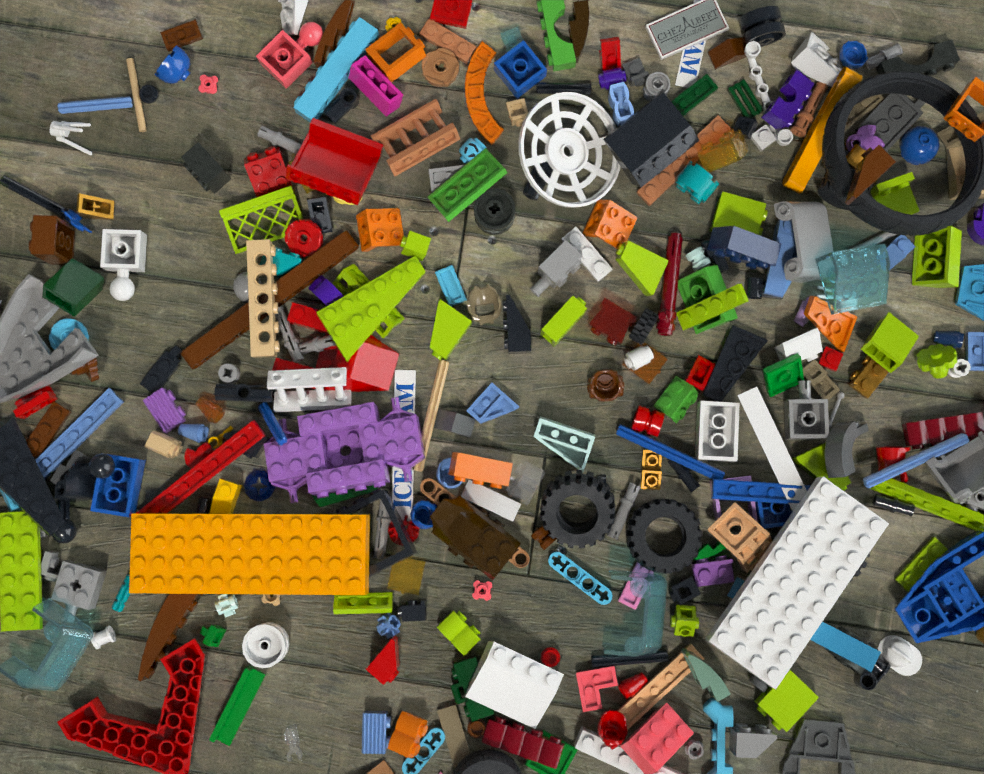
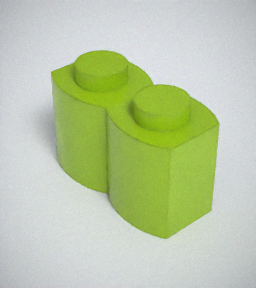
M453 610L437 628L465 655L481 640L478 636L481 632L474 625L469 626L465 622L467 618L462 612L458 611L456 613Z

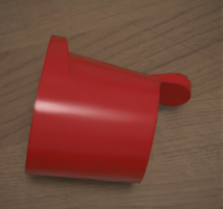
M876 447L878 471L906 459V453L911 450V447ZM906 472L900 475L901 482H908Z

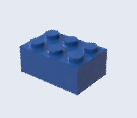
M107 454L113 458L115 470L108 478H96L90 511L131 517V514H135L137 510L146 460Z

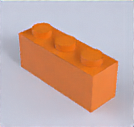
M452 452L448 475L454 476V480L465 482L467 478L472 479V484L484 485V482L491 483L490 487L501 489L502 485L509 486L513 463Z

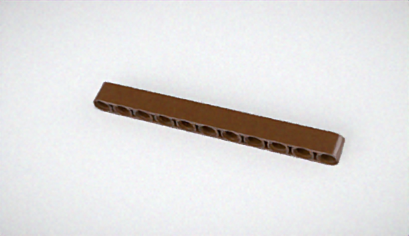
M348 231L338 235L275 282L277 283L278 293L274 295L275 302H278V307H281L312 284L320 275H324L359 248V245ZM262 294L259 297L260 304H265L268 301L267 294ZM249 302L181 352V356L192 370L200 367L250 330ZM263 313L260 316V321L266 318L268 313Z

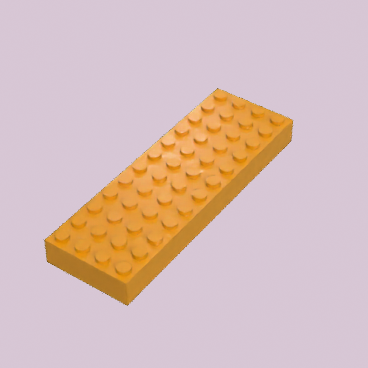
M131 514L129 593L369 594L370 514Z

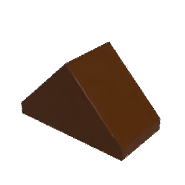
M729 38L708 52L715 70L747 57L744 53L746 46L743 38Z

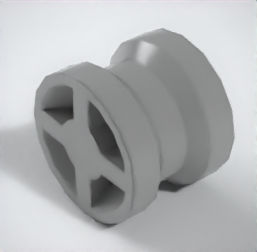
M224 364L220 367L218 375L222 381L233 384L239 380L240 371L232 364Z

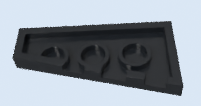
M732 325L702 396L716 402H722L768 340Z

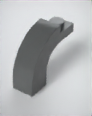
M859 421L838 422L833 426L825 446V464L828 478L846 477L856 471L852 457V447L858 436L869 431L867 423L859 424Z

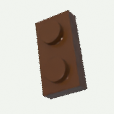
M196 19L160 32L168 52L172 51L176 45L183 47L203 39Z

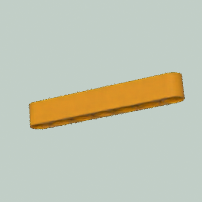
M846 66L840 71L788 169L782 185L798 194L805 189L822 157V140L828 117L840 98L849 89L862 81V75Z

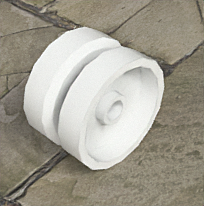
M261 623L250 629L244 636L242 643L243 655L255 667H272L280 662L288 653L290 645L289 636L285 629L277 623ZM263 642L268 643V648L266 645H263Z

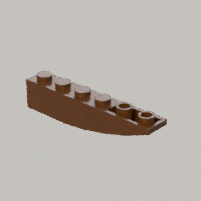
M204 594L168 595L148 636L137 680L141 682L153 676L156 671L155 665L157 662L160 663V659L166 655L165 649L168 645L171 646L177 638L176 632L179 628L182 629L188 621L187 615L195 610L198 605L197 599L200 595L203 596Z

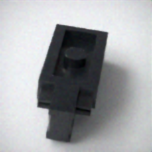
M175 345L170 352L166 351L162 354L140 382V385L152 394L163 388L179 368L181 361L178 358L181 356L183 349Z

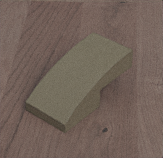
M814 359L803 368L804 379L811 381V388L820 399L830 400L840 392V389L827 376L828 373Z

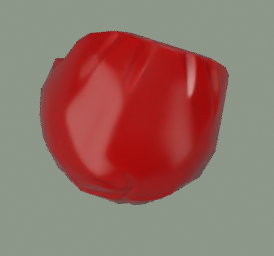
M609 710L599 720L597 731L605 745L610 746L612 750L623 743L628 734L625 716L619 711Z

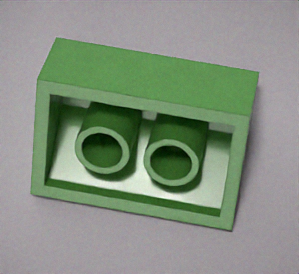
M718 265L705 267L678 281V289L686 308L727 289ZM733 308L693 328L695 333L699 334L733 321L738 316Z

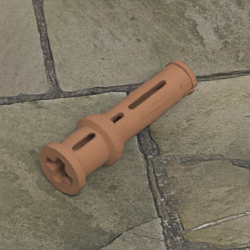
M822 82L816 83L803 111L797 114L798 119L794 126L790 128V131L795 136L801 138L806 136V130L814 120L813 115L828 89L826 84Z

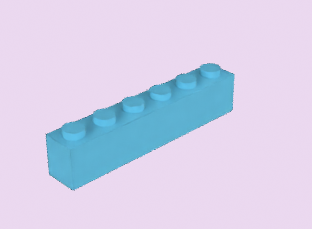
M360 17L357 21L351 23L348 29L349 32L346 36L340 38L338 47L335 51L329 53L325 65L318 68L314 80L307 83L303 95L298 96L294 102L293 108L295 112L311 122L312 118L319 120L324 113L323 111L330 105L349 79L351 65L367 54L365 49L379 37L378 29Z

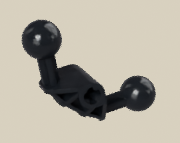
M98 454L91 459L90 463H74L70 470L66 472L63 480L57 482L53 498L55 502H58V508L64 518L65 525L52 535L55 541L65 544L71 542L76 537L77 527L70 520V502L93 499L96 478H108L115 470V462L111 456Z

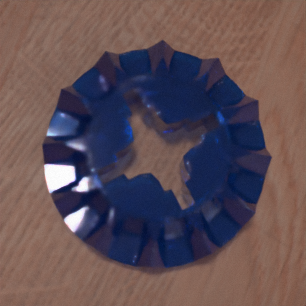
M254 471L246 477L244 488L245 493L250 499L265 501L272 496L275 486L269 482L267 472ZM260 478L261 484L267 485V487L261 488L258 494L257 488H254L252 484H257Z

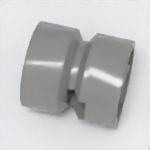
M654 72L648 76L643 89L644 98L648 102L661 92H664L667 96L670 89V79L662 72Z

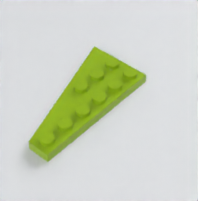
M416 255L317 312V316L346 362L351 359L353 354L359 350L367 338L373 334L395 306L401 302L402 298L425 274L426 271Z

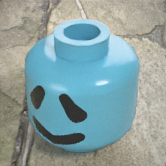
M469 138L459 149L462 155L460 159L467 164L487 147L478 138Z

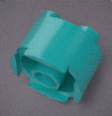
M689 161L675 178L677 184L675 187L682 193L687 191L691 194L690 199L698 205L701 202H706L719 186L718 181L714 183L711 180L713 176L698 164L692 166V161Z

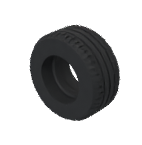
M483 749L482 751L478 750L465 756L455 767L453 774H522L517 763L507 754L498 750Z

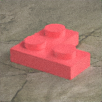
M615 666L576 672L582 711L602 709L599 689L618 686Z

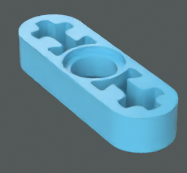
M431 728L420 741V747H427L429 755L421 757L418 753L415 756L419 760L415 764V771L407 770V763L412 764L415 758H406L402 765L404 774H418L445 740L442 728ZM440 732L441 740L436 739L432 745L435 746L433 749L425 740L427 739L430 742L433 738L432 733Z

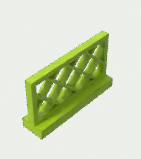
M292 186L219 210L235 254L247 251L246 246L238 249L236 241L239 235L249 240H254L252 238L256 230L259 229L267 233L264 240L270 239L271 242L285 238V231L292 217L304 219ZM290 199L293 200L295 205L292 213L282 209L284 202ZM273 206L278 209L274 219L264 215L267 207ZM280 211L290 215L286 225L276 221ZM254 212L260 215L256 225L246 221L250 213ZM262 217L272 221L268 231L258 227ZM236 218L242 221L238 232L231 229L229 220ZM245 223L254 227L250 238L240 233ZM274 223L284 227L281 235L276 236L270 233Z

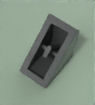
M439 409L434 428L471 438L476 419Z

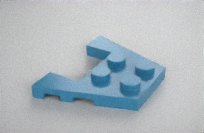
M984 264L964 266L961 268L955 305L984 321Z

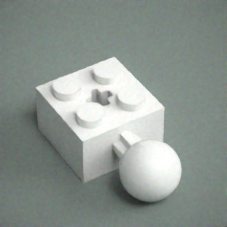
M103 229L100 267L106 271H117V278L110 284V293L116 300L126 301L134 295L135 286L129 279V272H145L147 235L141 230Z

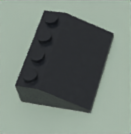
M664 92L658 94L603 139L630 182L641 188L700 141L691 125Z

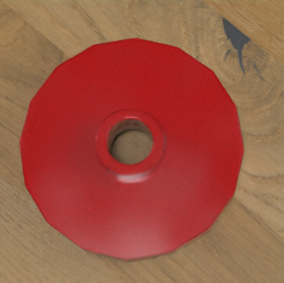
M299 219L288 226L285 231V242L292 253L298 254L300 257H308L320 249L323 243V235L316 223L308 219ZM303 234L307 236V240L302 238Z

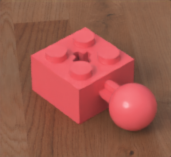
M307 22L302 25L299 31L300 38L296 42L282 30L256 55L259 63L286 89L312 64L310 56L304 49L307 46L318 45L323 36L321 26L315 22Z

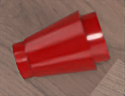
M640 672L621 681L618 688L626 699L632 698L648 680Z

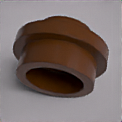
M482 719L470 721L467 728L470 736L473 738L483 737L487 726L485 721Z

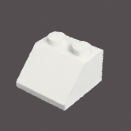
M813 329L774 347L779 360L781 361L797 353L801 356L802 360L807 359L808 362L818 358L817 354L823 351L819 329Z

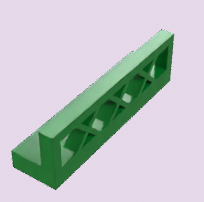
M250 665L244 669L209 741L214 743L218 740L228 746L232 744L267 675L266 673Z

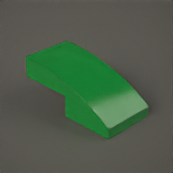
M717 542L712 548L708 544H704L698 549L697 553L699 554L694 560L713 556L724 550L725 547L720 542Z

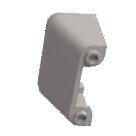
M785 201L775 203L776 217L782 221L792 220L798 256L786 262L784 266L786 280L804 283L831 277L836 271V263L826 207L819 202Z
M982 431L978 433L977 438L946 457L944 454L940 456L941 460L933 457L926 461L930 474L955 503L963 504L967 502L971 495L984 488V434Z

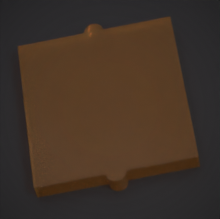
M651 346L649 347L654 355L651 362L635 371L632 368L629 369L648 384L652 382L657 374L661 373L660 369L668 360Z

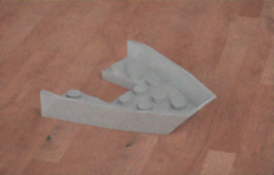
M30 274L16 287L0 317V403L20 398L46 387L99 356L82 331L77 328L65 338L53 353L50 351L38 334V331L56 313L59 307L42 297L43 285L46 282Z

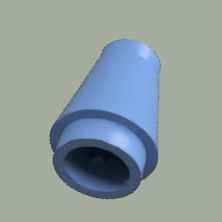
M180 424L178 434L200 443L207 440L209 429L204 424Z

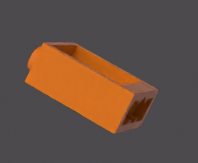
M401 22L365 49L372 63L391 82L395 81L426 57L423 42L419 38L416 40L413 31L409 27L405 28ZM405 37L413 48L388 65L380 55Z
M977 77L965 86L943 118L950 126L955 127L965 137L974 142L984 135V120L978 127L957 110L967 95L984 106V82Z

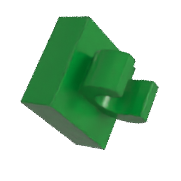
M211 625L208 628L203 626L199 633L205 636L202 643L211 647H219L227 629L217 625Z

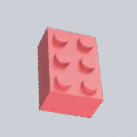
M665 703L620 747L644 774H654L694 732L671 706Z

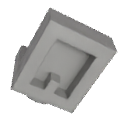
M45 551L41 563V575H44V579L56 581L59 573L55 572L54 569L57 568L59 563V552Z

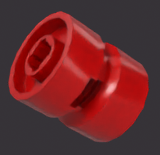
M638 405L631 429L639 432L646 430L647 434L658 437L665 413L656 410L650 412L649 408Z

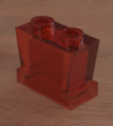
M604 298L600 305L602 309L591 320L588 327H590V331L593 334L605 336L608 343L620 346L629 325L632 327L638 317Z

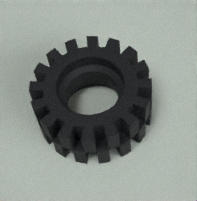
M646 308L628 338L642 345L659 315Z

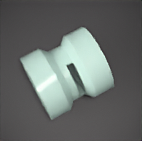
M702 246L685 256L688 261L692 262L694 272L703 269L711 263L710 259L704 255Z

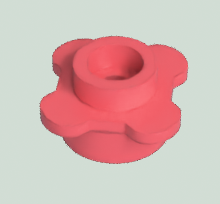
M201 75L199 91L201 93L215 94L217 92V76L208 77Z
M476 580L473 583L475 587L472 594L475 600L479 598L486 601L490 600L492 583Z

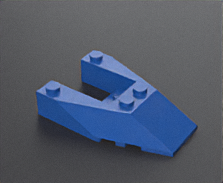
M984 531L973 532L933 561L894 608L915 643L975 631L984 626V596L980 598L962 569L984 555Z

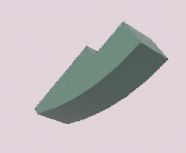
M685 648L681 649L695 682L702 689L707 688L709 694L717 702L731 695L719 675L705 661Z

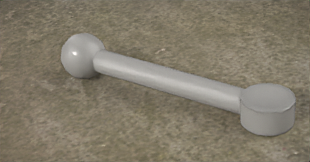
M843 392L837 393V401L829 419V430L832 427L840 401L844 398Z

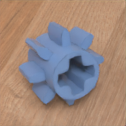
M386 613L377 619L379 623L376 628L381 636H387L389 639L400 632L398 628L401 623L396 615L390 616V613Z

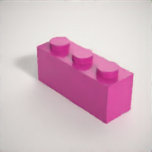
M363 56L351 65L348 78L386 117L400 107L403 94L366 56Z

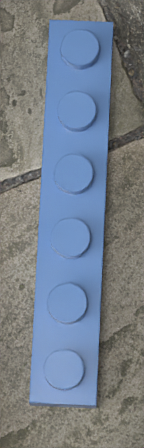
M108 388L35 460L44 479L49 477L60 464L124 403L111 388Z

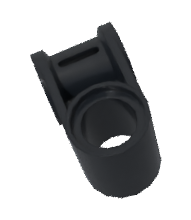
M878 658L872 672L865 669L861 675L855 674V685L864 690L874 689L881 678L889 671L891 665ZM867 675L869 681L866 685H863L862 679Z

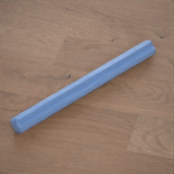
M964 433L958 434L863 478V483L867 488L876 486L926 463V461L933 457H939L969 442L968 436Z

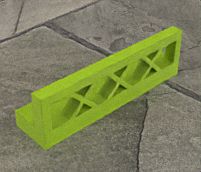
M352 264L343 269L332 284L346 296L367 284L370 280L355 264ZM342 279L347 282L348 288H345L340 283ZM394 308L383 321L388 328L384 330L379 326L376 331L382 338H385L405 318Z

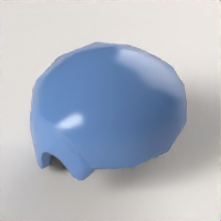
M452 457L443 459L436 470L438 482L447 489H454L462 484V481L454 480V476L448 475Z

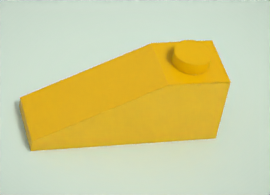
M219 479L209 514H233L243 485L226 479Z

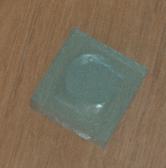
M518 27L500 33L507 52L523 41Z

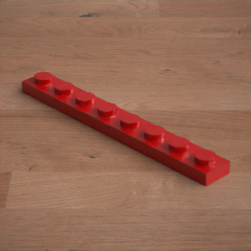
M255 420L251 421L135 514H168L264 438L266 434Z

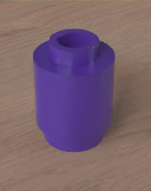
M620 67L605 70L598 74L601 89L605 88L608 90L610 85L627 82L625 70L621 71Z

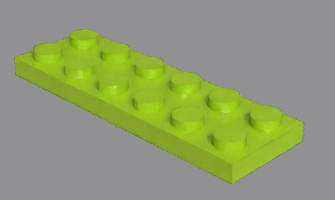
M24 512L0 513L1 632L43 629L40 527Z

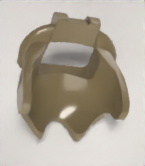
M486 284L483 288L474 286L467 299L470 318L479 322L480 326L486 323L494 324V320L501 314L500 295L489 284ZM494 305L493 314L477 316L476 306Z

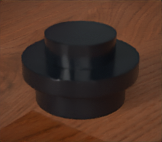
M145 85L139 91L140 99L144 103L151 104L158 99V90L153 85Z

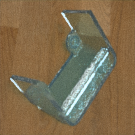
M609 570L611 579L630 581L632 594L639 598H645L642 637L631 636L626 640L625 645L602 643L604 654L636 657L657 652L662 646L667 581L660 574Z
M48 598L32 609V611L48 621L44 628V635L53 643L37 671L15 656L0 664V672L22 688L56 691L61 688L93 638V631L90 626Z

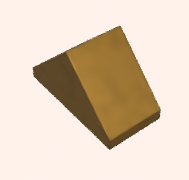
M79 193L76 213L85 219L112 220L114 216V200Z

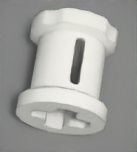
M958 359L957 364L949 369L948 374L953 378L967 375L971 369L968 361ZM958 366L961 367V370L957 371L956 367Z
M108 625L100 632L91 633L90 639L95 649H100L106 643L116 642V635L113 628Z

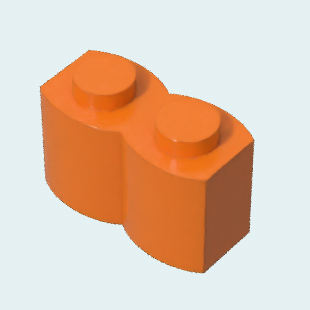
M402 711L390 738L388 749L407 758L416 756L420 750V739L425 736L428 730L427 720Z

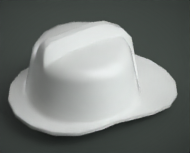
M895 635L887 636L880 641L878 651L881 654L879 657L883 662L889 663L891 665L890 668L904 676H911L919 671L922 665V656L916 647Z

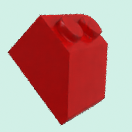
M396 635L392 637L366 668L383 685L387 681L391 683L399 673L397 670L400 665L399 648Z

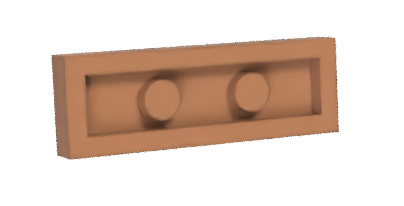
M430 18L419 33L420 37L438 48L448 49L453 52L456 58L465 64L469 62L477 48L462 37L430 20Z

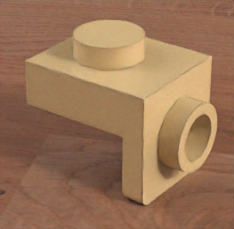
M524 98L506 102L511 126L521 127L528 114Z

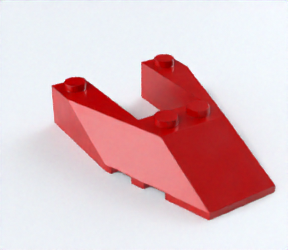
M292 302L287 318L290 324L325 333V336L329 335L317 316V312L320 310ZM370 335L348 362H346L337 346L324 348L320 352L316 368L275 358L272 371L346 367L347 381L346 386H343V390H351V392L389 391L399 353ZM335 386L323 387L324 391L335 390Z

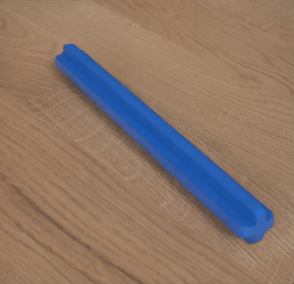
M620 425L617 429L616 434L711 479L723 480L725 473L715 467L624 425Z

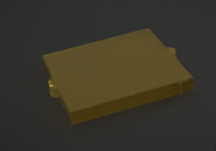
M410 556L392 565L387 589L401 591L402 594L419 595L425 561L415 560Z

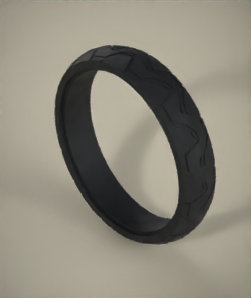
M886 72L859 82L849 89L836 103L824 129L822 157L828 180L837 197L860 220L879 230L892 234L925 235L956 223L974 206L981 195V191L984 189V135L974 142L965 137L955 127L953 128L963 147L966 167L962 189L957 199L948 209L929 215L905 214L882 205L866 191L849 205L845 203L854 175L846 159L844 131L848 116L857 103L880 94H903L926 102L945 116L960 95L944 82L915 72ZM965 99L957 111L979 127L981 121Z

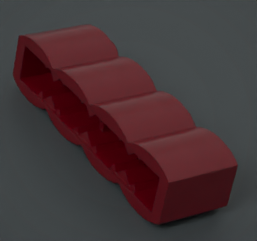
M983 413L904 423L902 428L906 447L912 446V450L924 448V444L931 443L932 447L961 433L966 434L969 441H972L978 437L979 432L982 431L984 434Z
M499 716L488 720L482 743L557 769L565 743L561 742V738L552 735L550 738L545 737L543 732L536 729L528 731L524 729V725L513 722V725L505 722V718Z

